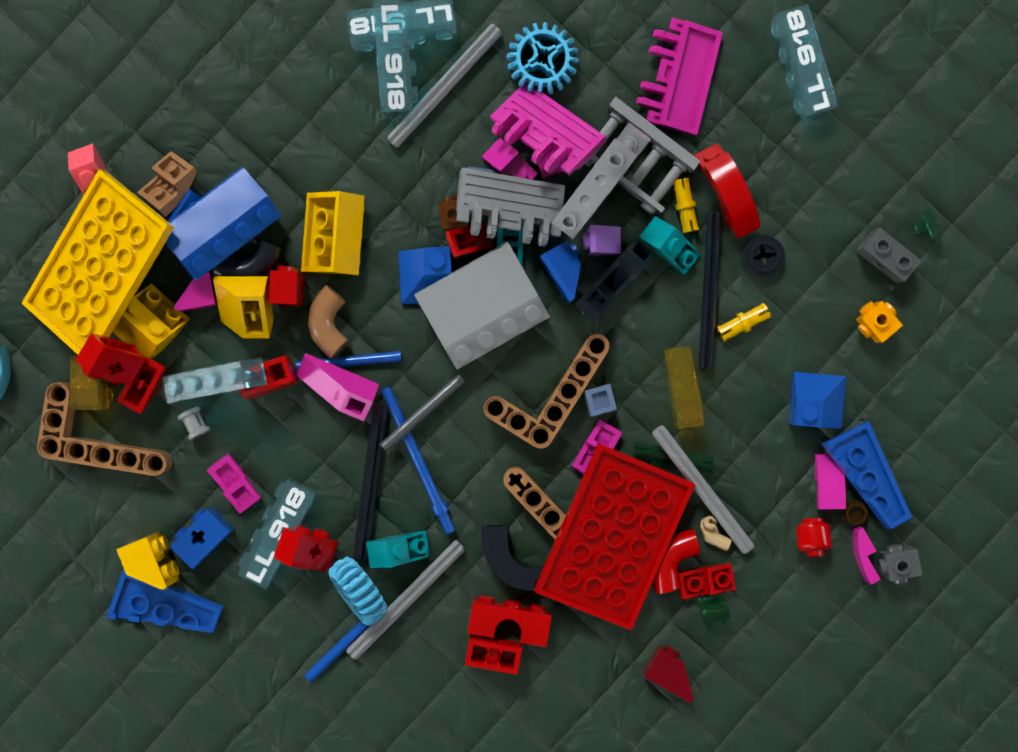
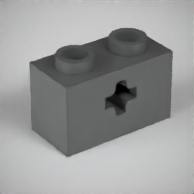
M880 227L872 230L856 249V252L896 284L905 282L921 262L917 256Z

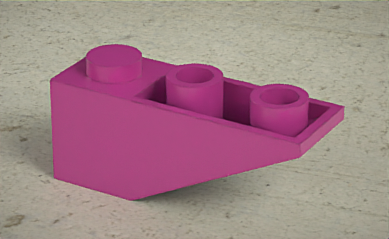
M306 353L296 374L338 411L361 421L365 420L379 384Z

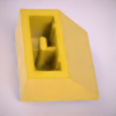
M214 276L213 282L221 322L242 338H270L274 315L272 304L269 303L268 276Z
M151 283L132 298L113 333L123 342L134 344L143 355L152 359L166 348L189 322L190 318L183 311L173 308L175 304Z
M160 531L116 549L128 576L161 590L179 580V567L175 560H171L168 553L170 550L169 542L165 536L161 535Z

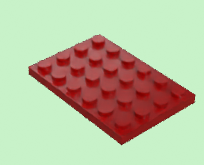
M597 443L535 585V593L632 630L695 484Z

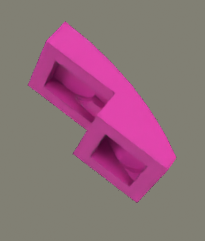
M599 419L571 468L584 475L597 443L613 449L622 432Z
M229 453L207 469V472L223 489L225 497L239 513H242L261 498L252 482Z
M815 454L817 508L846 509L844 473L829 454Z
M860 526L853 527L852 545L855 559L864 580L872 585L881 580L867 557L876 552V549L864 528Z

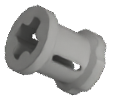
M199 406L177 416L179 420L183 421L189 432V440L211 430L209 426L205 425L199 413L201 410Z

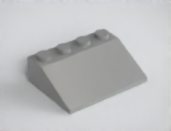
M508 242L414 294L456 369L463 367L550 317Z

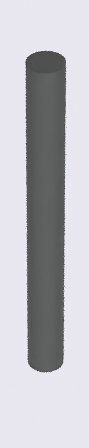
M459 374L456 375L382 441L380 446L386 452L457 390L465 380Z

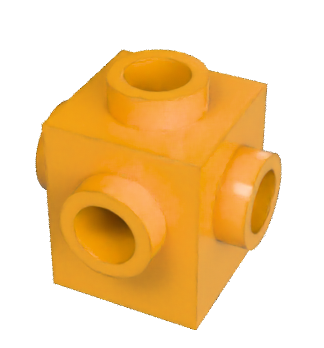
M883 301L868 302L859 310L861 315L856 318V321L860 324L858 326L860 332L866 338L871 337L875 343H883L903 326L895 316L897 314L896 310L888 302L884 303Z

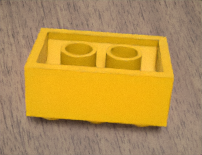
M341 191L307 193L301 272L359 275L364 195Z

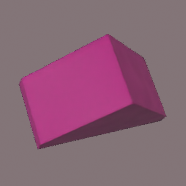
M214 268L197 281L193 279L173 308L185 312L218 306L213 282Z

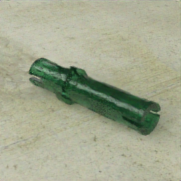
M639 441L635 442L633 448L635 451H633L632 455L634 458L655 461V464L658 465L662 463L675 465L660 444L656 446ZM684 451L697 470L711 473L713 468L711 462H714V456Z

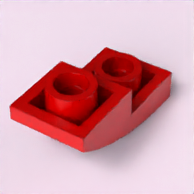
M731 563L678 572L681 588L678 589L679 596L683 600L736 589Z

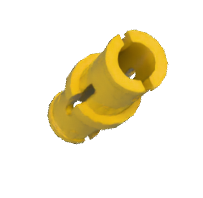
M689 178L676 180L673 184L677 200L675 208L676 211H679L683 229L682 233L698 231L699 227L694 209L697 205L696 201L692 199Z
M761 303V305L744 314L742 312L736 314L737 317L731 321L717 326L716 329L718 333H721L720 337L723 342L743 331L747 333L751 331V327L771 318L770 312L766 311L768 310L767 306Z

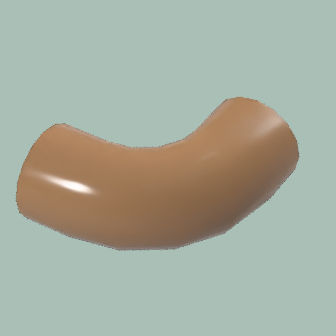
M325 285L317 294L310 307L308 326L313 341L325 355L332 359L348 342V339L337 330L334 324L336 313L346 301L335 290Z

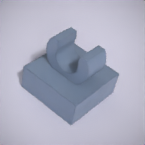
M610 384L583 391L590 417L617 410Z

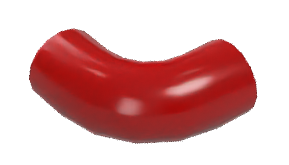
M694 529L680 532L672 537L653 580L656 594L668 593L681 588L677 572L679 563L685 558L700 554Z

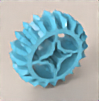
M544 22L543 28L538 30L537 23H533V32L524 27L523 34L525 37L520 34L515 35V40L519 44L510 43L509 48L514 52L508 53L507 59L514 62L508 64V70H516L512 74L513 80L522 77L518 83L519 87H523L527 82L529 83L528 92H531L533 87H538V93H543V88H547L548 94L551 95L553 94V85L561 91L563 89L561 80L569 84L571 79L567 74H576V69L570 65L578 64L579 59L571 57L578 53V49L574 47L569 48L574 43V39L564 40L567 35L566 30L557 34L558 25L555 24L551 31L547 30L548 23ZM536 40H549L557 45L544 47ZM529 44L533 57L528 60L526 65L522 66L521 54ZM563 52L565 63L557 74L552 61L558 57V54ZM538 53L543 54V57L544 55L548 56L547 64H542V61L541 63L537 62ZM542 71L549 78H536L531 76L529 72Z
M347 556L334 563L333 567L329 569L330 579L358 619L368 626L382 619L387 613L386 602L368 574L364 572L354 559Z

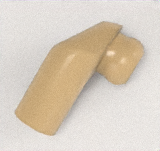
M713 516L703 518L700 523V529L704 541L728 551L732 539L719 534L717 520Z

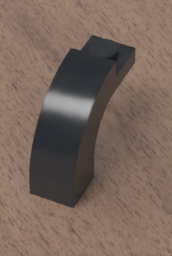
M636 238L575 305L595 323L656 255Z
M481 525L482 550L492 571L501 580L513 587L534 591L535 580L539 579L544 566L523 564L512 555L508 545V525Z

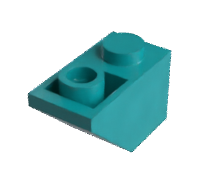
M656 216L639 237L652 251L683 274L687 273L701 254L677 228Z
M426 531L387 536L366 542L370 568H391L430 557Z

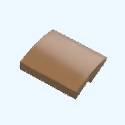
M172 151L152 167L157 176L137 192L147 204L164 217L171 213L180 203L197 173V170Z

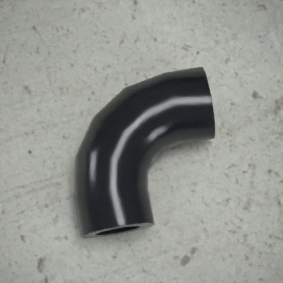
M258 239L252 254L247 259L238 260L227 257L215 266L213 279L214 276H268L278 262L282 249Z

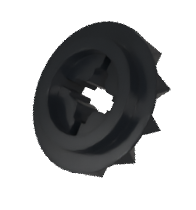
M767 235L757 236L750 240L744 248L742 262L745 264L747 271L756 277H771L777 274L783 267L785 251L777 239ZM761 246L765 253H774V256L766 260V268L762 260H753V258L760 254Z

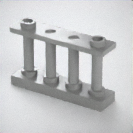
M615 97L608 107V111L611 112L609 115L611 118L600 133L607 140L619 124L622 125L623 122L628 124L630 122L651 139L649 142L653 144L651 147L653 150L632 178L627 180L622 176L617 184L642 202L640 206L652 215L654 213L660 215L665 208L659 202L682 172L688 171L692 173L701 161ZM597 152L585 163V165L590 167L591 165H595L597 163V161L600 159L596 156ZM667 155L674 160L672 163L674 166L653 194L648 196L638 186L659 158Z
M629 122L618 138L612 141L552 223L574 239L651 139Z

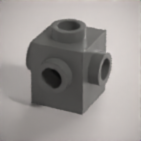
M894 544L887 546V550L879 552L880 559L877 560L879 573L884 575V578L893 581V584L907 583L909 578L922 575L918 550L916 548Z

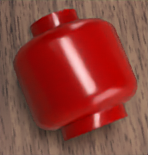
M823 518L803 519L802 524L796 527L798 550L807 552V557L824 556L823 551L831 549L830 526L828 523L823 522Z

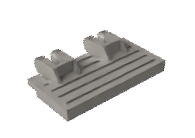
M462 168L459 176L456 221L468 223L469 213H472L470 232L471 235L478 236L481 229V216H488V238L495 237L497 228L520 231L522 221L524 222L522 242L525 244L531 243L533 225L540 224L538 245L546 247L548 236L561 237V230L552 221L563 208L565 185Z

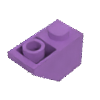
M590 225L587 232H584V235H582V248L587 250L588 257L619 256L621 254L620 227Z

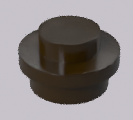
M851 500L846 503V509L841 510V517L850 526H861L868 518V509L864 503L858 500Z

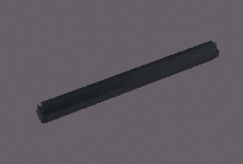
M715 212L707 215L698 365L700 369L711 370L714 367L722 214Z
M379 404L373 405L355 537L353 558L359 561L368 560L366 542L371 541L383 452L380 443L384 441L388 407Z

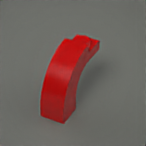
M718 143L695 154L694 157L701 161L698 166L711 183L720 201L725 221L737 239L760 228V219L753 198L729 153H724Z

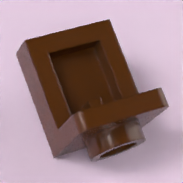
M457 196L443 197L444 202L438 203L441 228L466 227L468 223L456 221Z

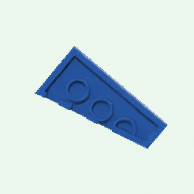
M869 421L863 422L821 443L886 529H892L912 518Z
M123 570L106 618H124L138 623L140 621L155 623L154 625L166 626L167 624L179 626L181 629L213 633L224 606L172 585L161 590L126 575L125 570Z

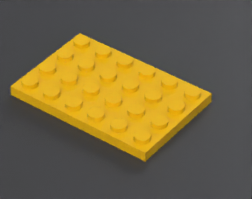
M99 169L22 304L75 353L79 354L91 333L110 337L169 238L174 226L107 171Z

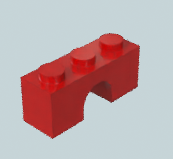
M479 595V599L473 598L467 634L494 638L498 623L511 619L516 621L521 627L520 643L546 647L552 615L551 611H547V607L543 605L531 604L530 608L520 606L521 602L505 600V603L495 602L494 597Z

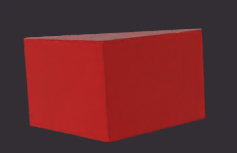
M485 222L481 223L478 236L471 235V225L445 232L455 260L494 247L491 238L487 236Z
M145 356L146 360L131 385L125 384L117 400L139 414L143 413L161 389L166 370L165 366Z

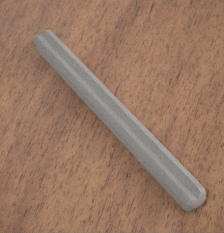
M492 23L388 135L387 139L392 145L399 147L501 36L502 31L495 24Z
M663 425L657 427L652 432L654 438L686 480L695 484V492L743 554L748 553L754 548L752 541Z
M455 540L387 608V613L382 619L376 623L374 622L348 647V654L353 659H358L465 551L464 546Z

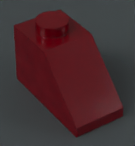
M658 644L642 671L644 676L687 702L692 703L694 698L684 662L679 657L680 652L669 645H666L664 648Z

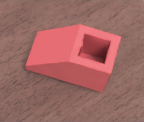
M93 144L68 152L69 172L84 195L98 170L107 171L106 166Z

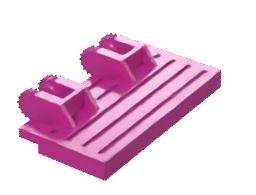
M671 18L669 30L678 32L679 35L656 29L654 30L653 37L673 44L672 50L660 46H650L649 53L662 58L656 81L666 84V87L642 81L640 88L644 91L660 95L659 102L645 97H638L636 104L651 109L648 110L646 118L648 122L696 136L723 32L687 20L682 21Z
M526 82L523 87H519L490 116L491 120L495 122L492 132L496 136H501L503 132L514 124L504 137V141L507 144L511 145L521 137L523 143L535 150L531 157L535 164H540L553 152L546 161L544 170L551 173L561 165V170L571 175L576 169L579 170L606 143V138L602 133L545 94L538 93V89L533 87L531 92H528L529 83Z

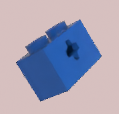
M214 507L206 511L203 508L200 509L191 518L194 523L188 529L185 527L181 528L173 536L175 542L170 548L191 569L196 568L235 529ZM203 531L205 533L203 540H197L198 532Z

